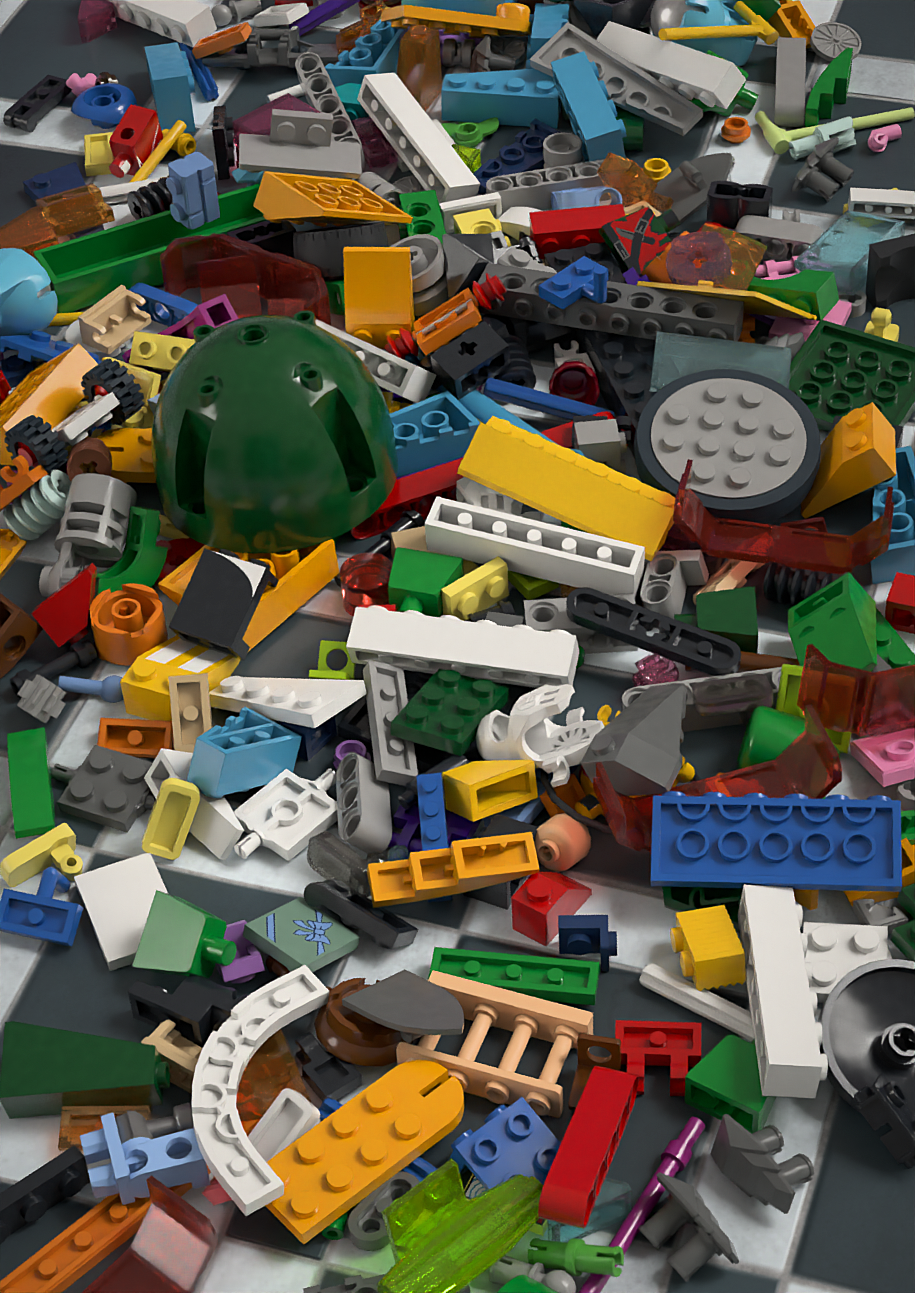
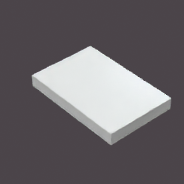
M144 853L74 876L76 888L110 971L133 964L155 892L158 890L168 894L151 853Z

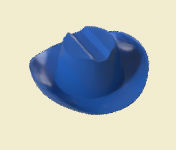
M107 83L88 88L80 93L72 104L71 112L79 117L90 119L93 126L96 125L102 129H109L117 126L131 104L137 106V101L134 93L128 87Z

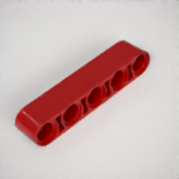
M594 1066L544 1182L538 1207L539 1218L582 1229L586 1227L633 1110L638 1091V1075Z

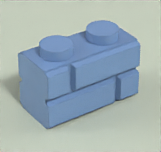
M193 152L184 156V159L180 158L168 163L169 177L166 179V185L173 198V204L170 205L173 218L192 230L204 225V222H211L219 218L220 210L213 162L202 153Z

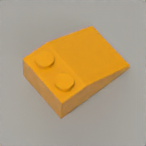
M344 247L346 333L377 348L385 349L384 345L388 344L386 336L396 339L400 336L399 328L406 329L410 333L415 329L413 324L415 322L410 247Z
M873 402L862 408H856L843 416L822 442L820 464L816 478L808 495L801 502V515L805 519L896 476L895 429Z

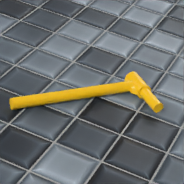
M738 1L734 5V10L749 25L662 28L659 30L658 35L660 40L758 36L767 45H771L778 39L779 33L760 15H756L746 4Z

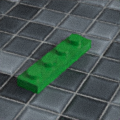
M434 947L428 979L434 970L547 1001L595 1005L600 962Z

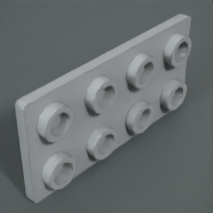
M272 109L270 136L239 135V169L247 170L251 173L270 171L338 177L342 179H361L360 144L331 141L333 114Z

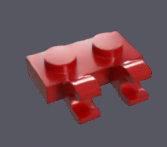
M616 1020L615 1038L621 1040V1064L627 1065V1073L639 1076L637 1095H644L645 1065L671 1066L670 1096H685V1076L688 1074V1067H694L701 1061V1023Z

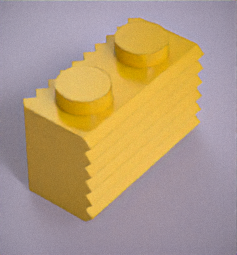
M725 905L675 914L676 927L670 928V938L674 953L680 952V965L683 976H691L696 989L702 991L704 988L710 990L712 987L718 989L721 985L725 988L729 984L735 986L737 982L742 985L746 981L745 952L727 913V909H725Z

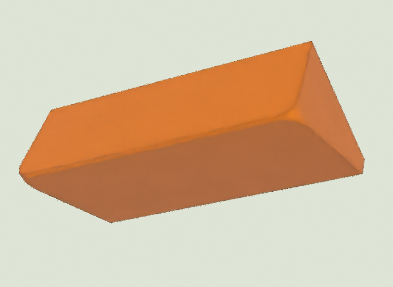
M100 718L97 745L136 758L155 759L161 748L174 750L172 721Z

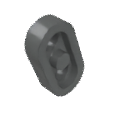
M399 1171L365 1197L353 1209L348 1218L350 1239L356 1247L365 1251H376L384 1248L419 1211L422 1205V1189L419 1180L414 1175ZM398 1198L406 1199L403 1203L394 1202ZM370 1229L378 1230L374 1233H366V1231Z

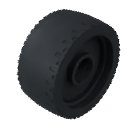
M382 222L311 229L295 232L293 235L294 257L299 278L344 277V247H389L385 225Z

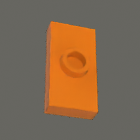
M244 22L199 39L192 49L195 59L215 52L221 55L231 51L234 45L246 41L252 30L249 23Z

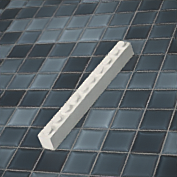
M850 188L848 215L915 219V191Z

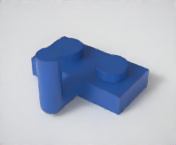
M583 256L538 285L539 297L561 309H565L583 296L598 304H603L607 300L608 269Z
M48 867L43 871L36 895L4 888L0 900V931L72 947L83 907L76 903L52 899L54 890L65 893L70 889L71 883L57 869Z

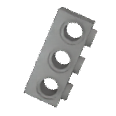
M634 594L611 595L635 604ZM567 598L524 600L526 626L538 631L550 632L551 630L558 629L564 630L571 635H576L578 645L583 647L585 654L638 651V647L573 623L568 618L566 612Z

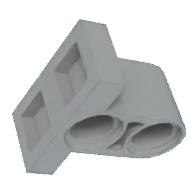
M658 551L652 561L645 559L644 575L639 586L641 587L640 597L644 608L673 619L674 614H681L687 586L707 585L709 573L702 551Z

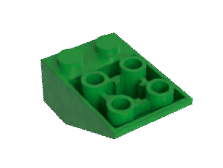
M849 572L788 610V632L800 666L860 676V678L868 675L877 666L876 602Z

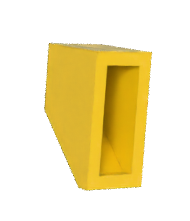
M530 759L473 761L442 772L446 809L472 822L538 798L534 761Z

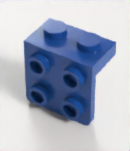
M523 1097L508 1108L504 1104L496 1108L484 1120L485 1125L477 1131L473 1132L469 1129L460 1135L451 1144L453 1152L446 1163V1166L456 1178L470 1169L504 1213L511 1217L518 1215L540 1198L544 1182L561 1145L559 1140Z

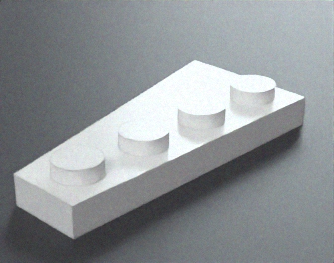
M231 676L223 679L220 682V686L210 691L209 694L211 707L240 713V710L246 706L268 719L316 728L366 695L367 692L364 680Z

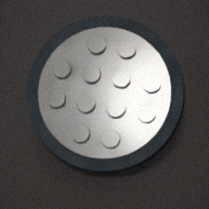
M704 370L685 375L670 382L648 401L641 413L635 433V463L642 483L657 490L667 492L685 502L682 513L679 516L680 519L713 529H750L769 524L784 517L806 498L819 469L821 455L820 432L817 422L807 405L794 392L775 380L742 370Z

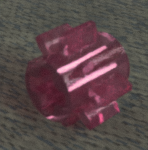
M655 653L635 663L639 671L633 674L632 680L634 686L638 687L678 681L680 675L676 664L672 660L664 657L660 658L659 654Z

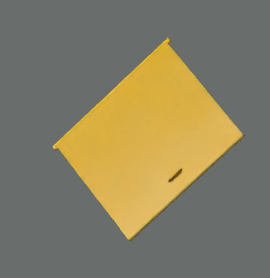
M698 280V286L638 281L637 283L638 286L744 301L743 313L809 320L817 319L816 315L756 291L713 288L714 282Z

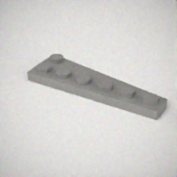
M569 22L530 58L531 67L553 77L552 61L585 51L589 62L594 61L599 73L598 81L603 80L608 92L607 101L612 99L614 105L682 136L703 117V109Z

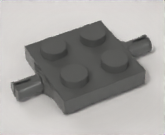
M94 745L82 765L75 770L55 764V768L51 770V779L68 783L67 788L57 801L60 811L128 833L135 820L146 810H152L156 801L144 779L152 762Z

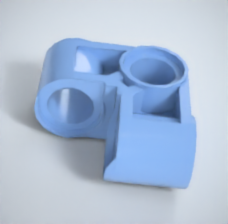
M608 186L579 187L552 192L551 207L552 210L600 206L599 199L606 192L611 195L610 205L622 204V197L616 189Z

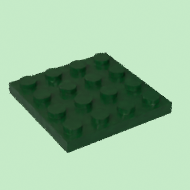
M821 320L782 374L778 383L794 392L807 405L817 422L818 429L830 432L835 415L843 417L850 411L862 408L872 402L891 425L904 427L915 410V347Z

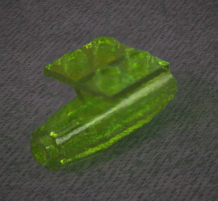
M450 1159L436 1171L431 1172L423 1181L402 1197L394 1200L390 1206L381 1212L395 1259V1265L377 1283L378 1292L459 1293L508 1254L539 1220L538 1207L543 1185L533 1176L528 1178L527 1176L524 1177L523 1174H518L467 1201L458 1164Z

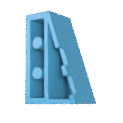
M245 706L240 710L239 717L230 716L226 719L225 726L216 725L196 738L187 782L195 784L201 789L202 794L211 798H222L226 794L238 791L246 792L250 788L267 785L285 769L293 773L302 736Z

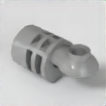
M95 473L79 474L73 478L64 507L65 514L59 525L60 532L54 543L55 549L59 552L58 560L54 566H45L40 574L39 588L44 598H48L84 570L85 565L89 566L93 563L98 568L112 567L122 558V547L126 543L130 506H135L137 501V493L130 485L119 479Z

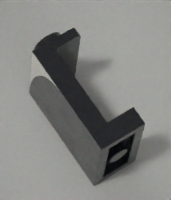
M204 548L169 628L184 641L245 660L250 647L242 640L266 586L276 588L279 580L270 572L271 567L263 561L251 558L247 562L240 560L238 555L226 549H220L219 552Z

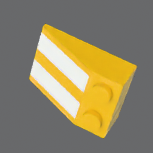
M176 635L138 656L121 679L120 684L126 713L149 720L172 721L168 676L208 673L210 692L220 686V682L223 679L231 676L241 659L184 641Z

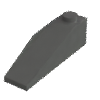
M684 683L650 686L594 736L581 761V765L600 798L663 794L670 791L682 766V755L679 749L680 743L684 741V733L681 729V720L685 718L687 688Z

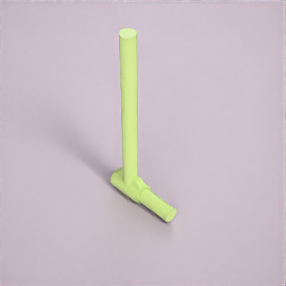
M910 107L853 118L852 127L854 130L911 120L915 117L914 109ZM760 111L755 115V120L764 131V137L777 154L785 153L789 149L790 141L813 135L814 129L821 126L816 125L786 131L774 125L764 111Z

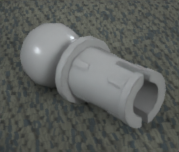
M231 0L229 1V7L219 4L212 8L211 13L217 26H225L229 24L232 18L235 22H239L243 17L262 12V7H257L261 5L260 0H240L237 2Z
M498 1253L496 1259H493L491 1263L489 1281L504 1286L514 1277L524 1274L559 1293H576V1285L572 1276L563 1270H553L544 1274L545 1269L542 1263L537 1262L532 1265Z

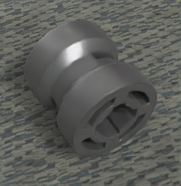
M445 38L443 45L444 67L462 65L463 68H469L476 48L475 40L465 39L463 42H458L455 38Z

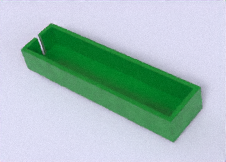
M260 183L218 195L220 217L211 222H204V225L193 230L188 229L181 222H177L169 210L33 251L34 258L46 270L51 280V291H55L58 300L57 312L72 313L78 309L94 305L120 285L125 286L126 290H129L136 283L158 286L177 278L191 276L194 273L220 267L231 262L227 232L267 221L263 217L264 213L253 206Z

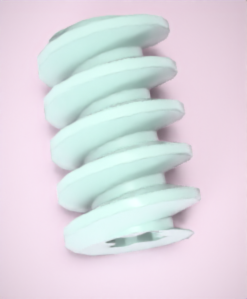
M53 470L51 476L46 475L42 477L39 483L33 484L30 490L25 491L21 497L16 498L12 504L6 506L3 516L8 527L21 538L35 540L42 533L49 530L51 526L59 522L65 514L64 507L71 485L68 475L60 470Z

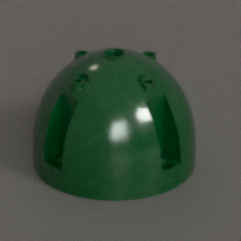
M300 311L294 317L265 314L243 317L220 325L215 329L211 325H201L194 329L195 343L187 349L168 375L157 401L152 424L151 451L160 502L169 521L178 530L199 543L217 549L252 554L277 553L302 549L331 540L358 526L380 508L391 493L397 479L398 458L394 430L388 406L378 383L369 368L349 346L332 333L317 326L315 315L311 311Z

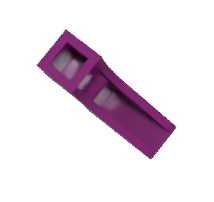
M223 294L198 305L188 316L158 334L194 339L193 331L198 326L211 325L215 329L220 325L239 318L226 294ZM131 349L126 351L122 355L125 363L128 364L130 360ZM145 369L159 375L164 373V371Z

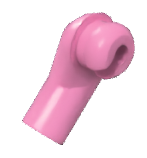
M73 73L66 81V85L72 89L71 92L74 95L78 96L86 89L94 87L97 77L92 73H88L81 79L77 73Z
M893 124L872 130L867 141L869 149L876 153L884 151L888 141L901 138L900 126Z

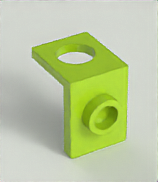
M321 640L318 670H309V678L354 680L356 663L351 661L346 648L347 642ZM334 650H342L348 657L347 665L338 671L330 669L327 665V657Z

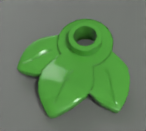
M497 117L480 123L459 122L458 124L442 123L441 125L457 145L469 149L476 147L483 140V137L494 133L499 127V120Z

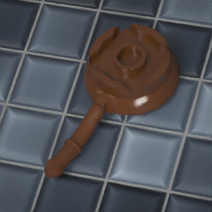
M270 955L266 957L265 964L270 973H275L279 978L290 973L288 968ZM366 978L346 980L339 983L335 988L325 986L329 990V1000L327 1004L321 1006L314 1022L317 1039L325 1049L343 1061L360 1066H386L397 1062L396 1049L399 1042L408 1043L403 1040L400 1031L378 1024L342 1005V999L371 986L370 984H364Z

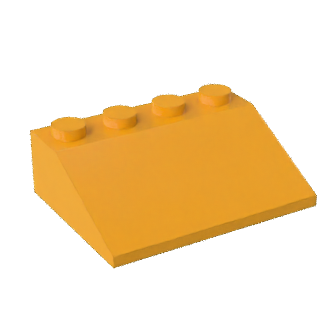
M264 171L253 205L264 213L263 217L266 220L274 223L288 220L298 225H304V222H311L317 226L325 227L327 223L335 226L382 222L384 225L409 224L413 217L355 180Z
M79 343L29 372L5 398V401L0 404L1 465L15 466L11 459L13 454L7 451L6 446L8 444L4 441V438L7 437L5 433L30 415H35L36 418L38 416L41 417L43 423L48 422L51 425V429H53L82 407L79 402L83 398H89L83 394L82 390L85 388L81 386L82 377L97 366L98 363Z
M331 539L317 545L286 552L258 554L233 552L243 561L249 562L251 558L265 562L271 567L270 572L279 580L276 588L266 586L242 640L250 647L249 651L339 573L334 540ZM207 545L203 546L159 582V589L174 603L179 605L204 548L219 552L220 549Z

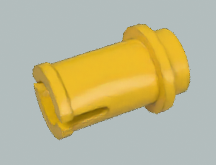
M170 129L162 130L163 138ZM183 133L170 149L177 151L180 156L189 155L196 149V140L191 134Z

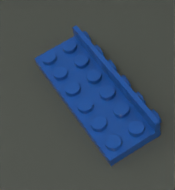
M668 791L663 793L662 796L653 795L651 886L743 888V885L746 884L793 887V889L901 892V800H891V798L883 795H874L866 800H857L840 794L829 795L825 799H809L804 794H789L784 798H768L762 793H748L743 797H727L720 792H708L702 796H686L678 791Z

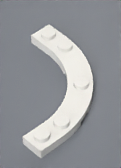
M306 965L268 983L238 1003L231 1010V1016L222 1024L217 1032L213 1030L195 1067L192 1083V1120L200 1152L216 1180L245 1216L283 1196L284 1183L257 1152L243 1129L236 1108L238 1086L249 1060L270 1036L292 1021L328 1003L329 990Z

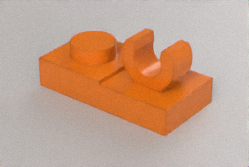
M19 455L12 460L13 464L17 467V473L13 472L8 465L0 469L1 477L5 481L13 483L5 489L0 484V512L48 474L41 464L29 471L28 461L25 457Z

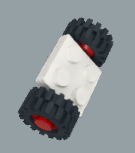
M111 359L103 360L82 377L81 386L85 388L82 391L84 396L89 397L87 400L88 404L82 406L53 429H51V425L48 422L44 424L41 417L38 416L36 418L35 415H30L5 433L7 437L4 438V441L8 444L6 449L13 454L11 459L13 460L17 456L22 455L28 461L29 471L41 464L47 471L48 476H51L53 470L63 469L68 463V458H66L68 451L65 448L83 440L88 436V430L94 426L97 428L108 420L112 425L116 423L121 425L142 409L141 407L144 406L142 401L144 395L138 392L141 387L139 384L134 383L133 380L136 378L133 374H127L128 369L124 365L120 368L118 361L114 360L112 362Z

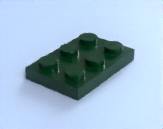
M439 668L391 721L390 735L462 756L476 739L480 721L495 710L500 711L508 701L509 688L496 685L489 680H479L461 675L455 670Z

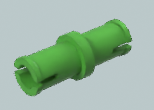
M533 1238L529 1244L531 1247L537 1248V1250L528 1249V1263L532 1265L539 1262L546 1269L565 1270L566 1273L576 1277L581 1276L583 1272L611 1275L612 1277H619L622 1273L621 1268L615 1267V1265H624V1253L620 1246L585 1244L584 1240L572 1238L569 1242Z

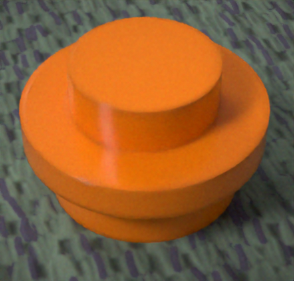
M741 117L728 118L721 128V136L734 144L743 142L751 134V128L748 126L747 120Z

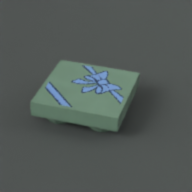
M299 897L245 924L243 937L256 945L261 952L270 955L286 966L290 972L303 965H306L311 972H314L357 949L360 936L317 907L309 906L303 897Z

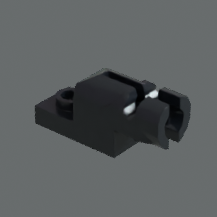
M192 974L180 984L173 995L160 986H150L139 980L128 991L133 1018L156 1028L162 1022L169 1019L176 1023L172 1031L174 1029L181 1033L182 1037L202 1048L213 1030L217 1032L222 1024L231 1016V1010L249 996L244 994L242 997L237 998L238 992L236 989L226 988L206 978Z

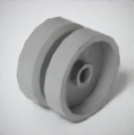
M429 234L414 235L390 246L410 247L415 316L427 314L451 299L448 298L443 244L437 237Z

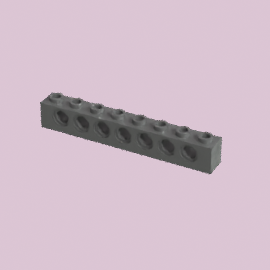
M488 263L478 281L479 284L486 281L485 273H488L491 278L497 275L507 291L502 294L504 302L498 298L491 301V310L482 307L479 303V312L729 352H734L743 329L744 301L607 281V300L603 304H598L583 296L565 309H561L539 297L538 285L557 273Z

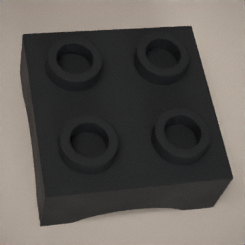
M915 233L869 244L866 298L874 309L876 307L886 309L898 301L915 299Z

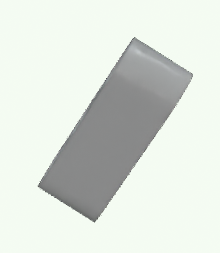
M746 215L738 221L735 228L734 241L738 243L749 241L750 246L755 247L754 258L782 262L790 260L793 256L801 255L803 258L814 257L817 262L826 241V234L823 229L813 224Z
M350 752L341 760L336 771L339 836L343 841L373 857L379 856L385 851L392 837L389 782L376 780L374 763L355 752Z

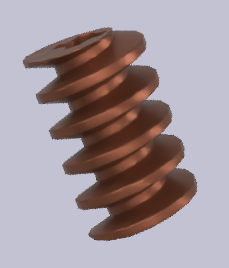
M86 437L72 446L67 463V474L70 481L79 474L87 473L111 477L112 455L102 440ZM91 461L96 462V466L91 465L89 466V468L84 467V463L89 464Z

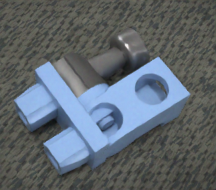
M190 1103L175 1106L173 1108L174 1116L146 1120L143 1115L136 1111H127V1113L116 1118L114 1113L100 1116L103 1125L102 1129L80 1135L86 1164L111 1158L112 1162L88 1169L94 1198L119 1193L122 1205L135 1202L134 1197H149L162 1189L191 1182L193 1189L210 1185L206 1162L200 1152L194 1133Z

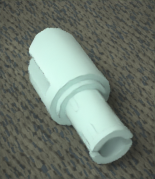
M847 116L818 126L814 129L813 135L790 141L789 147L791 149L789 150L792 158L798 160L808 156L813 152L815 145L835 137L839 138V142L835 146L833 153L856 146L852 118Z

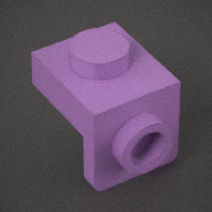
M245 920L227 925L223 939L233 941L236 944L237 950L236 956L230 965L224 966L215 963L216 969L224 982L231 980L232 983H243L253 979L255 973L264 971L261 954L253 943L243 937L244 925L247 924Z

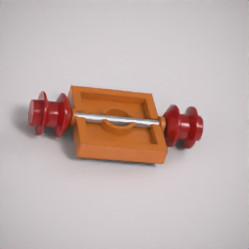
M485 273L486 281L479 284L473 281L472 291L474 294L467 288L413 322L415 331L410 333L406 329L399 328L400 336L396 339L386 336L388 344L384 345L386 351L405 360V356L409 353L417 357L419 347L425 356L432 351L435 353L441 346L448 345L451 339L459 334H463L470 328H474L478 325V322L482 321L478 309L479 303L482 307L491 310V301L498 298L502 302L505 301L502 294L507 291L497 275L491 278L488 273Z

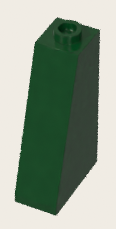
M15 1021L5 1022L0 1076V1102L9 1119L163 1105V1088H169L170 1070L168 1062L161 1061L155 1045Z

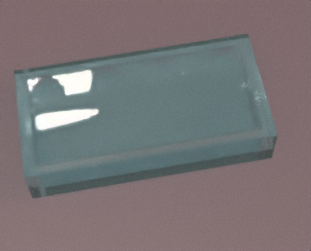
M847 210L795 260L794 267L800 272L805 269L834 272L838 292L854 296L867 281L869 244L905 236V221Z
M657 331L650 391L658 392L664 386L680 377L713 369H734L756 373L773 379L789 389L791 348Z

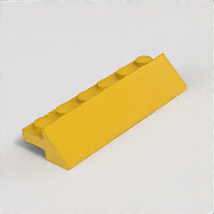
M492 416L486 424L480 422L457 472L466 478L587 533L645 547V559L648 561L653 560L665 543L668 531L682 513L685 503L667 492L657 490L636 478L626 476L608 468L602 463L588 459L569 448L559 446L538 434L528 432L507 420L499 419L495 416Z

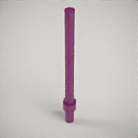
M690 1117L677 1139L671 1140L661 1154L662 1162L613 1237L608 1245L609 1247L620 1246L625 1255L640 1231L638 1227L646 1222L666 1190L657 1181L658 1177L656 1175L660 1172L674 1177L677 1171H683L693 1155L691 1149L705 1128V1124L699 1118ZM590 1273L578 1293H600L611 1275Z

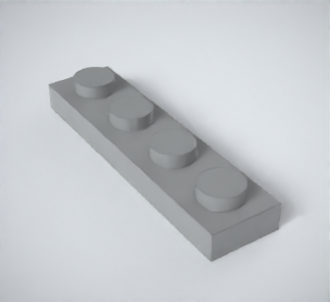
M368 660L363 669V676L367 692L366 700L376 780L406 786L408 782L415 779L416 775H418L414 742L390 735L391 721L408 704L404 670L401 667Z

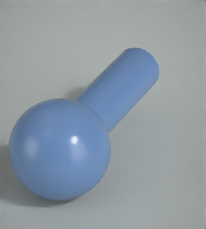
M67 676L59 677L58 687L63 691L99 695L104 701L110 703L124 700L120 684L122 677L108 676L103 681Z

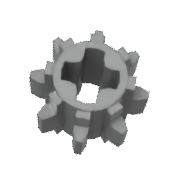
M36 675L33 681L26 680L17 695L22 698L17 706L41 722L47 723L51 716L57 719L66 703L61 701L66 692L44 677Z

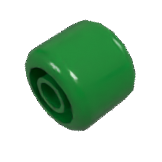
M758 706L755 708L746 727L738 754L736 769L739 775L781 789L792 788L797 783L802 770H810L816 748L810 746L812 738L811 723L805 718L770 707Z

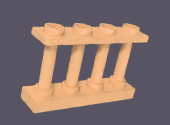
M433 970L428 981L447 990L459 1001L463 1009L464 1019L472 1020V1026L457 1057L434 1051L441 1035H423L417 1046L399 1042L396 1049L397 1065L412 1060L432 1061L445 1067L448 1070L449 1078L454 1075L460 1082L463 1092L487 1098L497 1104L506 1103L512 1105L523 1097L537 1115H549L560 1118L563 1111V1088L557 1085L556 1082L570 1048L577 1049L578 1035L580 1033L593 1035V1013ZM492 1026L513 1032L498 1068L474 1062L489 1027ZM531 1037L554 1043L539 1079L515 1073Z

